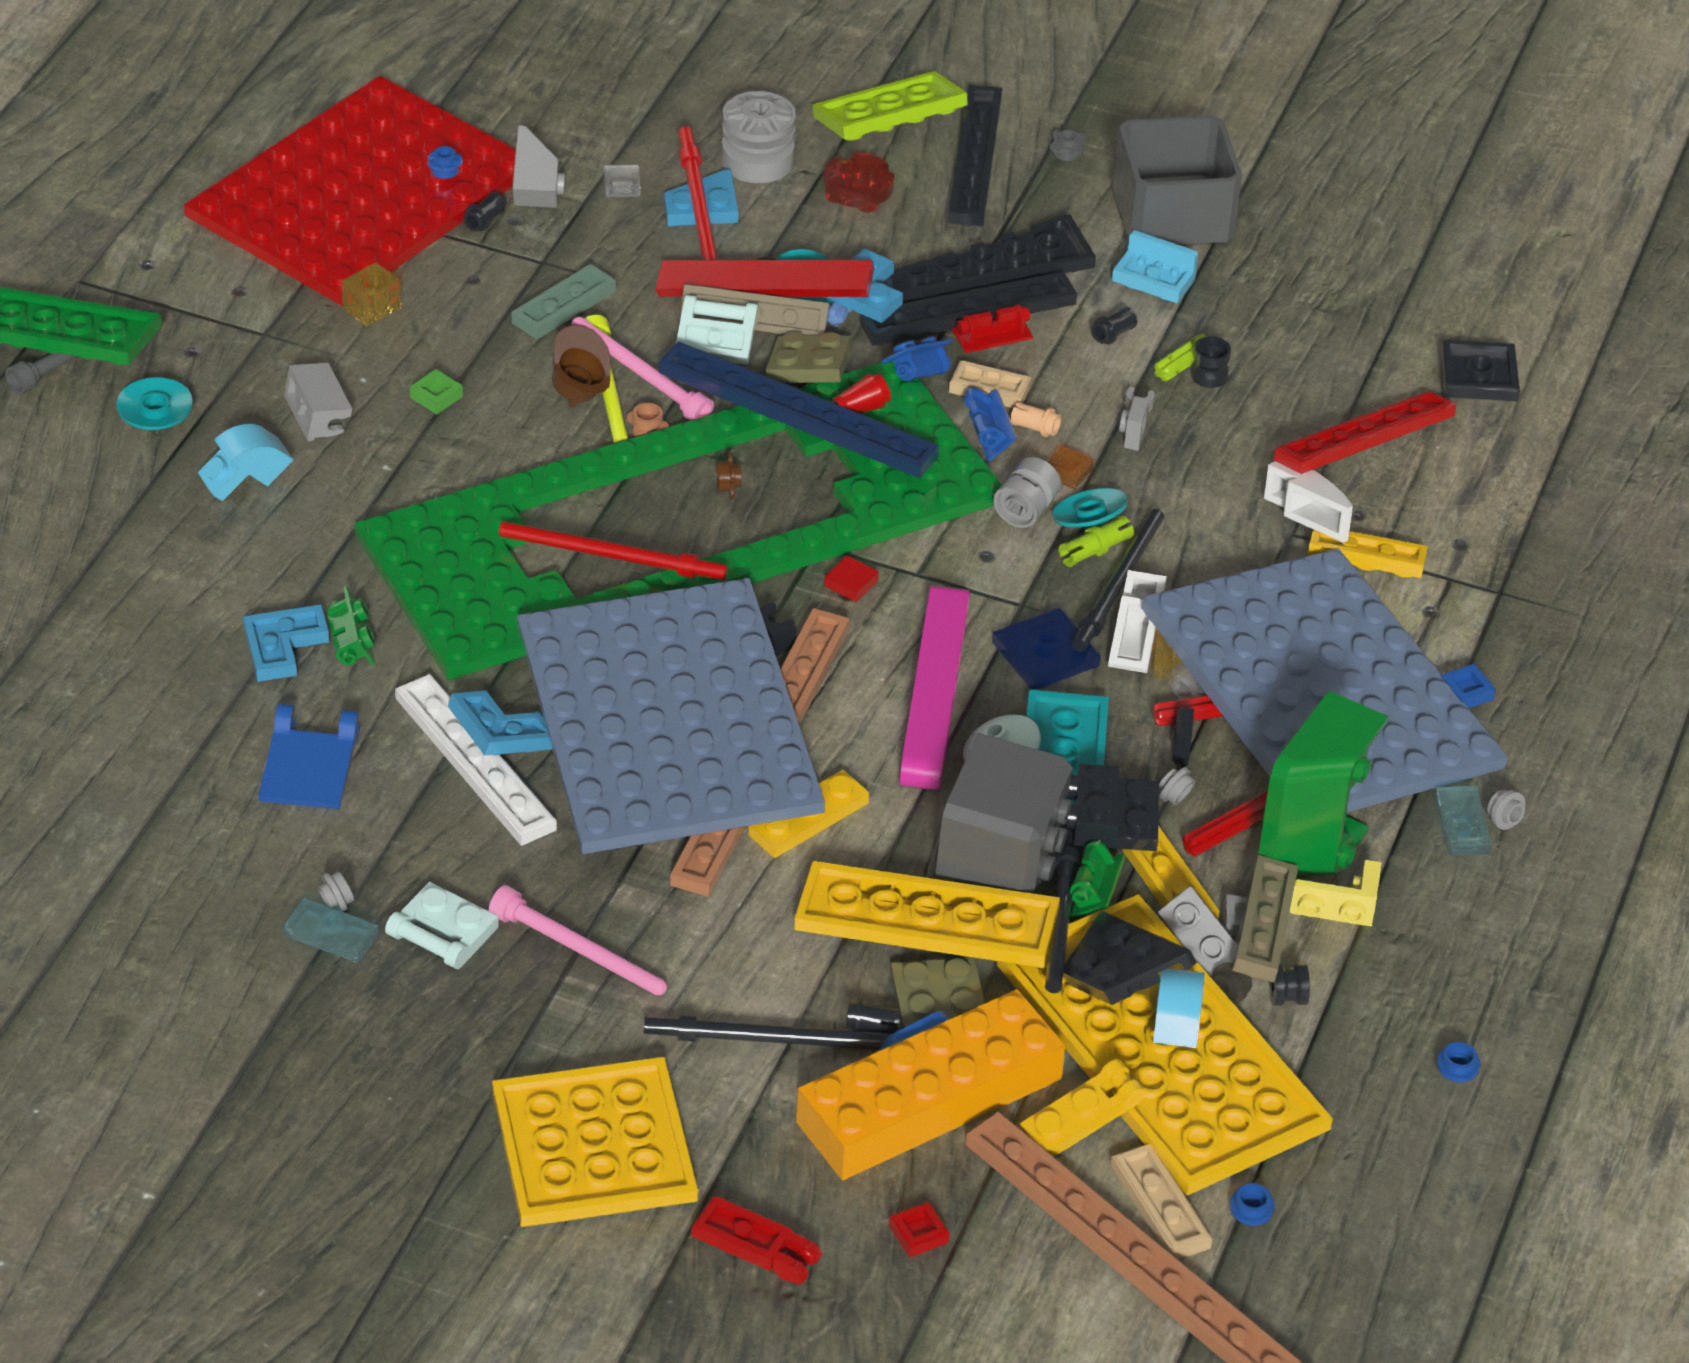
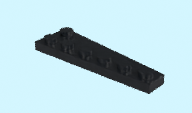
M1067 214L1032 225L1030 232L1018 236L1014 232L1001 235L999 242L987 246L983 242L970 245L968 252L959 255L948 252L930 260H923L895 269L894 273L882 284L902 292L903 303L1062 271L1070 273L1095 268L1096 256L1071 215Z

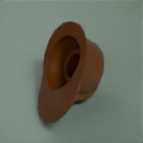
M583 326L563 328L556 335L554 341L552 384L560 395L568 399V406L574 408L579 402L590 401L597 394L604 393L609 388L611 380L610 354L604 340L594 331Z

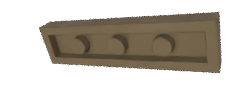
M684 284L679 321L685 295L697 296V300L741 306H746L747 303L759 304L758 320L754 332L783 336L788 333H800L803 336H819L826 333L829 303ZM695 315V318L743 324V320Z
M1258 855L1253 870L1233 971L1246 974L1252 978H1260L1271 982L1275 981L1298 871L1297 865Z

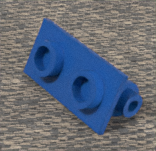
M930 337L916 344L914 340L894 347L895 354L882 360L883 364L894 362L897 375L904 381L920 379L925 376L943 375L948 372L951 366V360L947 356L944 347L953 343V340L937 341L936 337Z
M978 388L967 390L964 403L970 409L969 414L976 429L978 439L987 460L990 462L1017 440V436L997 389L989 395Z

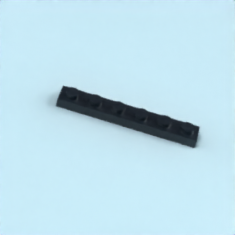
M968 85V105L965 106L948 223L984 227L1003 88Z
M1064 271L903 303L882 323L860 314V325L870 343L874 346L952 330V328L957 327V321L962 320L963 316L966 315L971 316L990 312L993 320L996 319V310L1013 307L1018 304L1021 307H1028L1030 314L1076 305L1077 292Z

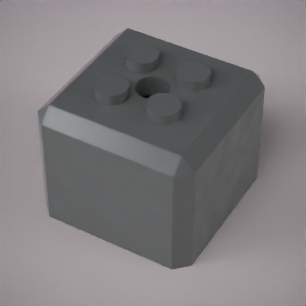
M1214 115L1126 120L1122 123L1118 131L1113 190L1128 238L1132 231L1136 230L1180 246L1228 242L1235 235L1242 172L1224 120Z
M978 733L946 802L942 816L935 879L1039 894L1044 880L1049 881L1052 876L1056 861L1054 856L1056 852H1062L1068 829L1063 828L1068 820L1072 806V800L1068 799L1073 767L1068 760L1062 756Z

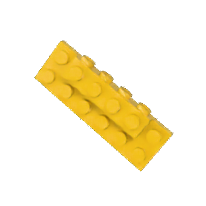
M813 861L795 915V930L1045 968L1050 940L1060 907V898Z

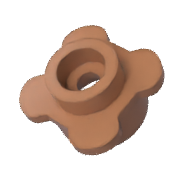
M641 403L627 414V422L632 424L633 435L636 437L669 427V424L663 421L661 407L654 403Z

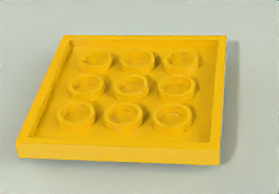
M665 1057L492 1081V1093L521 1227L698 1201V1189Z

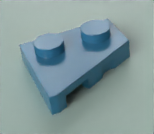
M725 169L702 178L710 223H738L739 211L731 169ZM686 184L665 192L664 209L667 226L696 225L689 185Z

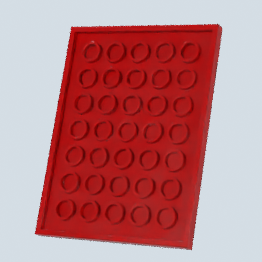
M379 75L185 203L184 212L185 216L343 306L464 222L463 217L468 206L478 204L491 192L503 195L513 188L516 149ZM439 147H450L457 152V155L462 156L463 163L459 166V173L455 177L441 179L431 173V168L428 166V156Z

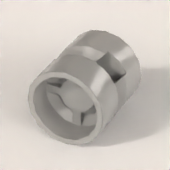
M1036 457L1023 459L995 493L993 504L996 512L1004 521L1017 528L1032 526L1061 490L1060 476L1055 468L1045 460Z

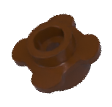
M732 453L727 454V461L716 462L718 492H729L730 499H734V487H741L742 484L740 464L733 465Z

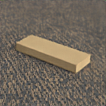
M1150 1144L1112 1156L1111 1168L1154 1236L1166 1251L1177 1260L1211 1249L1212 1237Z

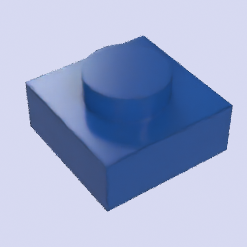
M1475 664L1441 675L1458 699L1465 703L1468 708L1494 700L1496 688Z

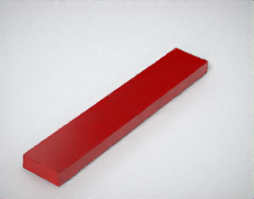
M662 260L656 291L659 297H683L684 284L778 297H869L874 265L872 260Z
M1427 391L1275 448L1274 461L1303 474L1454 417L1456 404L1431 391Z

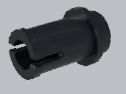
M491 192L478 204L468 206L463 217L465 225L472 231H484L487 229L490 221L505 211L506 202L504 198L496 192Z
M1123 307L1108 317L1101 316L1097 318L1091 328L1093 338L1100 344L1109 345L1114 343L1117 336L1137 326L1138 321L1135 312L1132 311L1123 316L1131 309Z
M858 999V1003L849 1001L846 1027L854 1028V1031L863 1029L894 1034L898 1031L901 1008L895 1009L863 1004V999Z

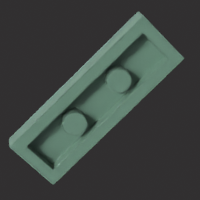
M589 264L511 312L512 324L538 340L616 292V280L594 265Z

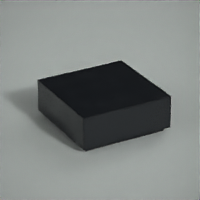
M1180 707V710H1178L1172 759L1174 764L1188 765L1194 718V709Z

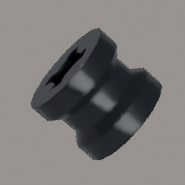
M1279 963L1275 981H1269L1270 1000L1273 1006H1282L1286 1001H1294L1297 1005L1308 1004L1310 978L1306 963H1296L1293 967H1284Z

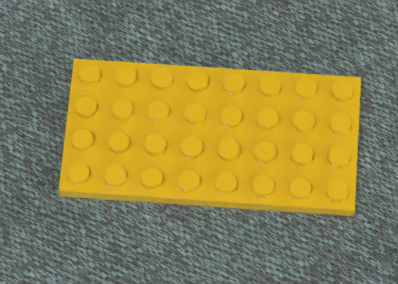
M1138 894L1114 904L1108 909L1098 911L1070 923L1065 963L1096 917L1103 911L1180 946L1183 945ZM1048 956L1045 968L997 961L998 968L1066 1045L1065 1049L1090 1079L1101 1073L1102 1068L1114 1059H1120L1129 1069L1128 1076L1130 1079L1137 1080L1145 1089L1146 1095L1138 1105L1120 1116L1144 1145L1150 1144L1186 1196L1331 1130L1333 1118L1198 962L1193 967L1187 969V971L1204 973L1197 1047L1194 1048L1153 1042L1159 983L1147 989L1139 990L1130 997L1110 1005L1068 985L1064 978L1060 992H1048L1045 989ZM1180 963L1169 967L1171 969L1185 970ZM1114 1088L1107 1092V1097L1114 1096L1118 1090Z

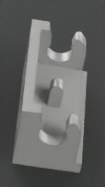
M329 363L289 365L284 397L306 440L314 441L318 437H331L342 434L344 432L342 425L329 426L328 424L333 419L351 417L352 407Z

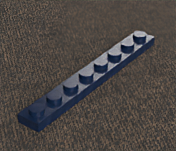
M679 341L659 361V373L915 477L921 478L939 457V445Z

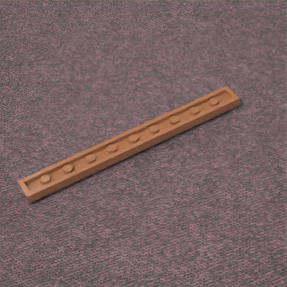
M813 608L780 669L799 725L850 630V618ZM746 826L692 835L670 874V886L709 897Z
M995 1113L967 1133V1147L1226 1363H1302L1001 1113Z

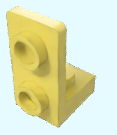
M1365 860L1363 875H1354L1352 888L1296 879L1290 913L1372 926L1382 862Z

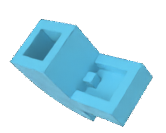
M243 424L224 431L214 439L220 450L202 467L198 474L212 495L224 501L248 475L268 487L294 459L277 436L259 425Z
M1167 968L1161 971L1160 976L1161 982L1158 988L1153 1042L1196 1048L1204 973Z

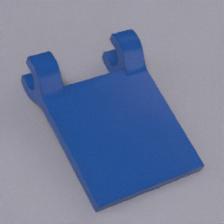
M278 704L275 713L273 736L258 795L259 801L340 809L354 745L358 741L360 725H357L358 712L342 710L338 734L295 730L296 719H293L294 705Z

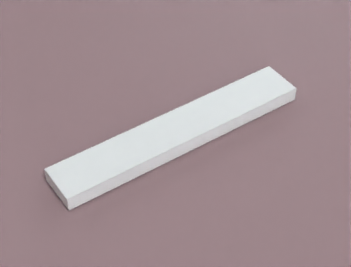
M430 674L395 689L396 700L521 846L557 830V820L501 755H484L448 708L450 696Z

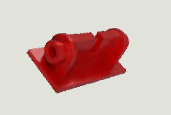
M1019 304L996 310V319L993 320L990 312L963 316L962 320L957 321V327L952 328L953 334L965 353L1033 339V335L1025 323L1030 321L1028 307H1021Z

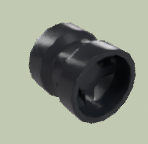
M1213 336L1203 337L1196 342L1194 347L1195 361L1192 364L1191 378L1196 384L1205 388H1216L1226 383L1228 378L1227 364L1230 361L1231 355L1229 343L1222 338Z

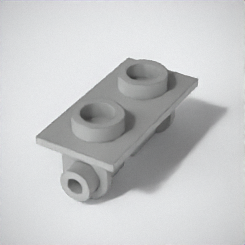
M1192 886L1181 892L1158 911L1187 949H1190L1195 960L1210 977H1213L1235 960L1237 943Z

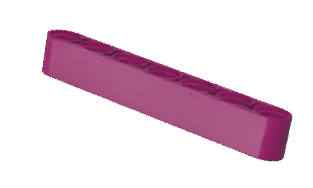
M930 586L902 757L900 786L941 790L970 590Z

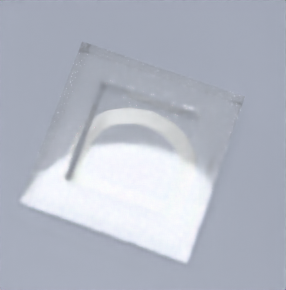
M605 165V197H641L639 165Z

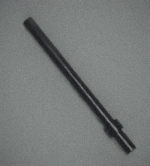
M1151 510L1095 605L1083 615L1079 622L1080 630L1072 641V647L1076 651L1084 652L1093 637H1097L1106 625V615L1126 583L1128 570H1134L1164 520V513L1161 510Z
M1068 830L1061 853L1056 852L1055 869L1058 872L1055 897L1060 898V907L1050 940L1045 989L1050 993H1058L1062 989L1072 900L1070 888L1074 882V874L1079 870L1080 852L1077 850V846H1074L1075 831Z
M680 1015L679 1019L645 1017L644 1034L678 1036V1041L695 1042L696 1037L880 1050L884 1041L893 1034L697 1020V1016Z

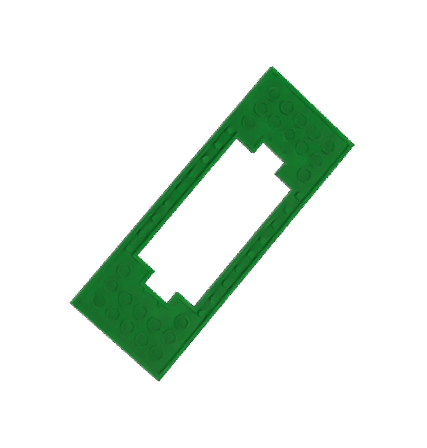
M881 362L845 373L842 376L841 382H815L797 389L833 403L834 397L842 394L867 374L872 376L878 373L881 374L889 387L891 401L885 403V407L882 409L859 414L939 445V457L921 478L742 406H737L354 523V533L442 673L450 681L525 657L517 626V615L749 578L752 584L993 507L994 495L1002 484L919 379L904 381L897 375L894 362L886 364ZM784 430L805 457L833 449L853 476L834 482L833 486L834 496L847 513L700 559L728 565L725 581L696 575L695 578L678 576L677 571L665 570L576 599L557 570L527 578L509 549L531 542L499 536L502 521L527 526L518 512Z

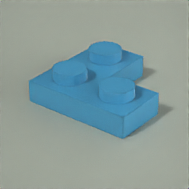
M864 248L851 260H872L874 273L869 297L825 298L882 323L903 305V293L882 284L894 273V261Z
M321 604L243 616L244 632L257 682L297 676L296 661L292 648L329 643V631Z
M487 691L451 694L448 708L484 755L495 756L507 753L552 750L544 718L539 712L505 715Z

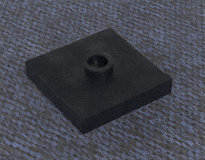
M1442 340L1440 352L1444 397L1518 401L1520 387L1515 344Z

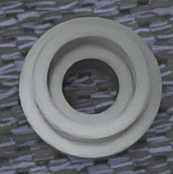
M1187 767L1182 768L1180 771L1173 768L1165 775L1159 784V787L1162 789L1160 794L1161 800L1164 802L1169 800L1172 804L1178 805L1190 793L1196 784V780L1190 776L1191 771Z
M1500 790L1495 793L1487 807V814L1491 818L1492 823L1502 830L1510 829L1518 824L1525 814L1524 796L1515 790Z
M338 871L332 875H329V873L321 875L323 884L318 887V890L326 906L329 909L336 906L340 912L347 910L346 905L353 902L354 897L342 874Z

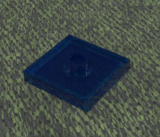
M1061 608L997 630L992 635V643L1031 690H1037L1100 666L1101 656L1091 644L1088 645L1084 652H1078L1072 647V641L1079 630Z

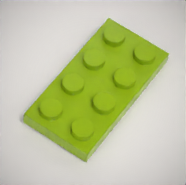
M936 71L815 103L812 104L813 117L844 140H857L862 138L863 134L874 131H890L895 125L906 122L918 123L931 115L951 114L955 109L967 106L968 100L967 92Z

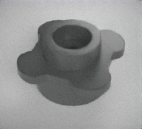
M1070 129L1055 130L1052 133L1054 142L1050 144V150L1058 159L1073 161L1084 153L1082 143L1086 142L1085 134Z

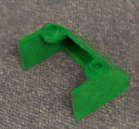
M1327 692L1274 764L1269 781L1258 855L1297 865L1296 877L1337 874L1342 868L1347 870L1350 867L1357 847L1369 831V826L1346 816L1350 790L1356 782L1362 783L1366 779L1372 761L1367 759L1369 747L1387 724L1389 716L1334 692Z

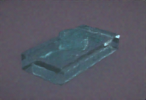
M1477 786L1437 787L1435 800L1449 856L1490 854L1492 844Z
M305 898L302 899L283 925L284 936L357 963L361 961L379 935L377 924Z

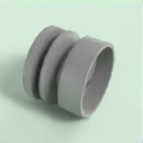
M749 91L738 94L728 100L722 111L723 138L721 159L723 168L731 169L732 176L736 179L750 183H769L780 180L789 174L794 166V137L796 132V112L791 102L778 94L766 91Z

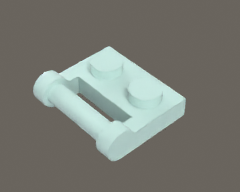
M685 295L676 343L679 341L731 363L748 365L755 326L758 320L759 304L747 303L746 306L702 301L697 300V296ZM695 315L743 320V324L695 318Z
M428 882L401 912H394L390 916L385 927V933L397 940L403 937L444 958L445 964L455 969H460L499 927L498 916ZM415 924H417V925H419V926H421V927H423V928H425V929H427V930H429V931H431V932H433V933H435V934H437V935H439V936H441V937H443V938H445V939H447V940H449V941H451V942H453V943H450V942H448V941H446V940H444V939H442V938H440V937H438V936H436V935H434V934H432V933H430V932H428V931H426V930H424V929H422V928L416 926Z

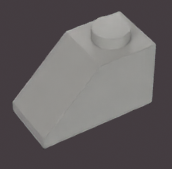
M518 126L513 180L514 206L557 208L558 195L565 194L566 174L559 173L558 159L526 126Z

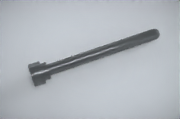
M149 303L135 309L156 313L155 307ZM51 353L34 363L20 361L6 369V380L15 393L22 395L35 388L36 383L40 380V376L78 356Z

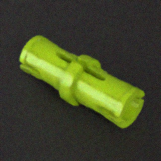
M1119 516L1117 519L1101 527L1092 526L1085 530L1084 535L1061 544L1058 550L1060 558L1074 552L1070 555L1071 557L1064 559L1062 562L1068 567H1073L1093 555L1102 556L1108 552L1109 547L1131 539L1134 536L1132 525L1119 531L1130 520L1126 516Z

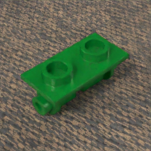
M345 586L343 587L345 599L333 601L327 609L330 630L334 636L332 639L336 658L343 665L350 666L356 663L358 659L366 657L369 663L374 665L375 660L372 648L376 646V640L371 629L366 624V621L370 619L369 610L361 597L355 599L348 587Z
M1094 840L1084 848V856L1081 861L1084 866L1079 867L1075 881L1070 888V894L1075 902L1070 915L1072 919L1087 914L1091 915L1109 908L1126 856L1125 854H1120L1113 857L1106 844L1101 840Z

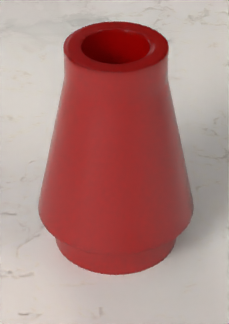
M878 373L874 376L867 374L842 394L834 397L833 403L854 412L863 413L884 408L885 403L891 401V393L881 374Z

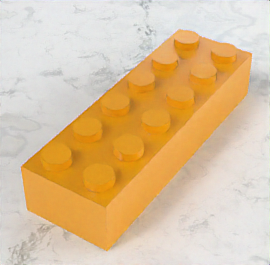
M1016 989L799 1087L797 1091L796 1123L843 1181L1062 1080L1066 1045L1020 991Z

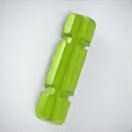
M1198 334L1168 354L1167 357L1156 362L1154 365L1156 369L1154 370L1155 376L1160 377L1162 381H1169L1191 366L1195 361V344L1199 339L1206 336Z

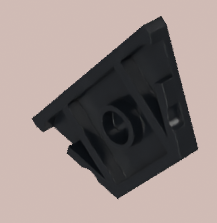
M1103 911L1096 917L1064 964L1063 978L1068 985L1103 1002L1114 1005L1139 990L1147 989L1160 983L1159 972L1178 963L1182 964L1184 969L1187 970L1197 964L1190 949Z

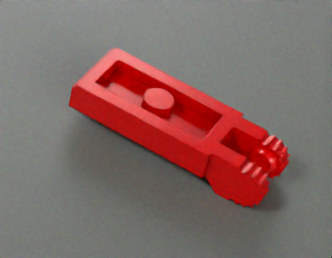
M713 1196L692 1226L693 1238L770 1272L773 1269L780 1279L787 1282L790 1281L796 1285L804 1283L809 1275L808 1269H806L802 1262L809 1264V1266L811 1264L815 1265L822 1255V1250L819 1249L816 1243L793 1233V1229L718 1196ZM785 1250L790 1254V1256L783 1254Z

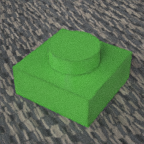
M437 369L410 386V398L436 415L463 397V385Z

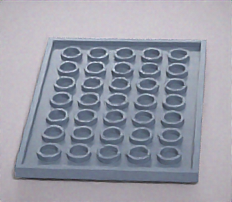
M1340 549L1144 596L1141 609L1269 776H1271L1274 764L1281 752L1328 691L1389 716L1387 724L1369 747L1367 759H1370L1372 764L1366 779L1362 783L1356 782L1350 790L1347 812L1505 768L1509 757L1465 703L1458 699L1450 686L1442 679L1439 671Z
M749 578L517 615L519 634L582 854L825 813V801Z

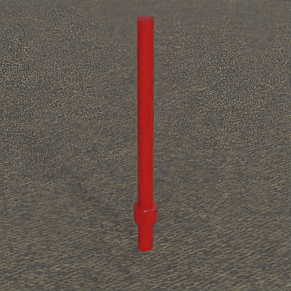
M682 127L678 131L681 143L679 157L682 168L686 169L703 260H718L700 172L702 164L700 149L695 146L692 128Z
M502 521L499 529L500 537L677 571L678 576L695 578L696 575L725 581L728 573V565L699 560L698 555L682 553L681 556L504 521Z

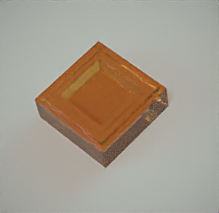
M1060 446L1047 461L1058 472L1061 484L1074 490L1088 476L1094 466L1093 458L1064 446Z

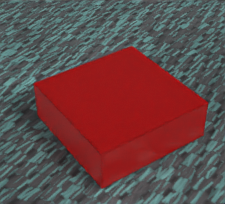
M846 556L825 576L824 586L857 602L878 582L879 571Z
M930 1202L889 1216V1228L909 1258L949 1243L950 1233Z

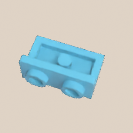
M1133 230L1129 236L1128 251L1113 269L1112 281L1178 304L1195 281L1198 252Z

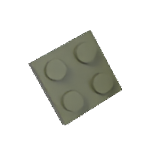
M833 332L824 333L819 336H803L800 333H788L784 336H778L766 368V376L782 383L841 382L852 350L851 336H840Z
M974 957L891 963L890 976L896 1006L901 1008L899 1019L901 1029L938 1011L947 1013L952 1019L985 1004Z

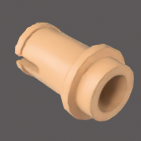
M1017 402L1011 414V424L1038 431L1043 437L1055 436L1060 428L1061 415L1057 414L1053 408L1043 410Z

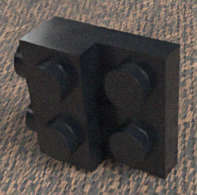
M1078 764L1077 775L1071 774L1068 799H1076L1075 804L1071 806L1067 820V828L1075 829L1074 846H1086L1094 840H1101L1106 844L1107 848L1157 852L1159 781L1119 778V767Z

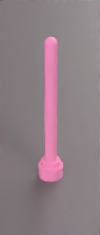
M576 317L573 319L572 326H583L594 331L604 340L608 346L609 354L680 404L683 416L689 421L712 413L714 401L702 392L695 393L694 391L687 392L584 318Z
M503 885L494 894L489 905V912L497 915L499 920L503 922H508L509 920L516 922L519 920L654 995L659 996L666 992L667 984L663 979L526 906V900L522 899V894L515 889Z

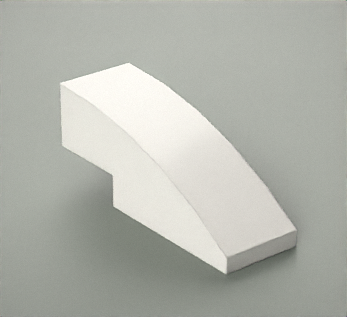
M1276 461L1268 464L1264 499L1284 507L1285 517L1342 543L1348 541L1353 506L1333 483L1314 470L1300 474Z
M1128 570L1108 667L1143 673L1148 672L1157 628L1141 609L1144 596L1166 590L1167 576Z

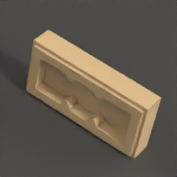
M960 360L950 381L949 393L965 396L970 388H978L989 395L997 389L1004 406L1014 408L1017 402H1024L1031 386V377Z

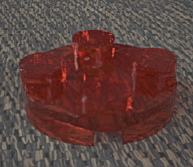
M854 153L852 154V159L841 161V156L830 161L824 170L825 198L831 203L858 208L862 212H874L878 209L880 203L885 202L894 191V172L891 173L888 170L889 164L885 160L874 155Z

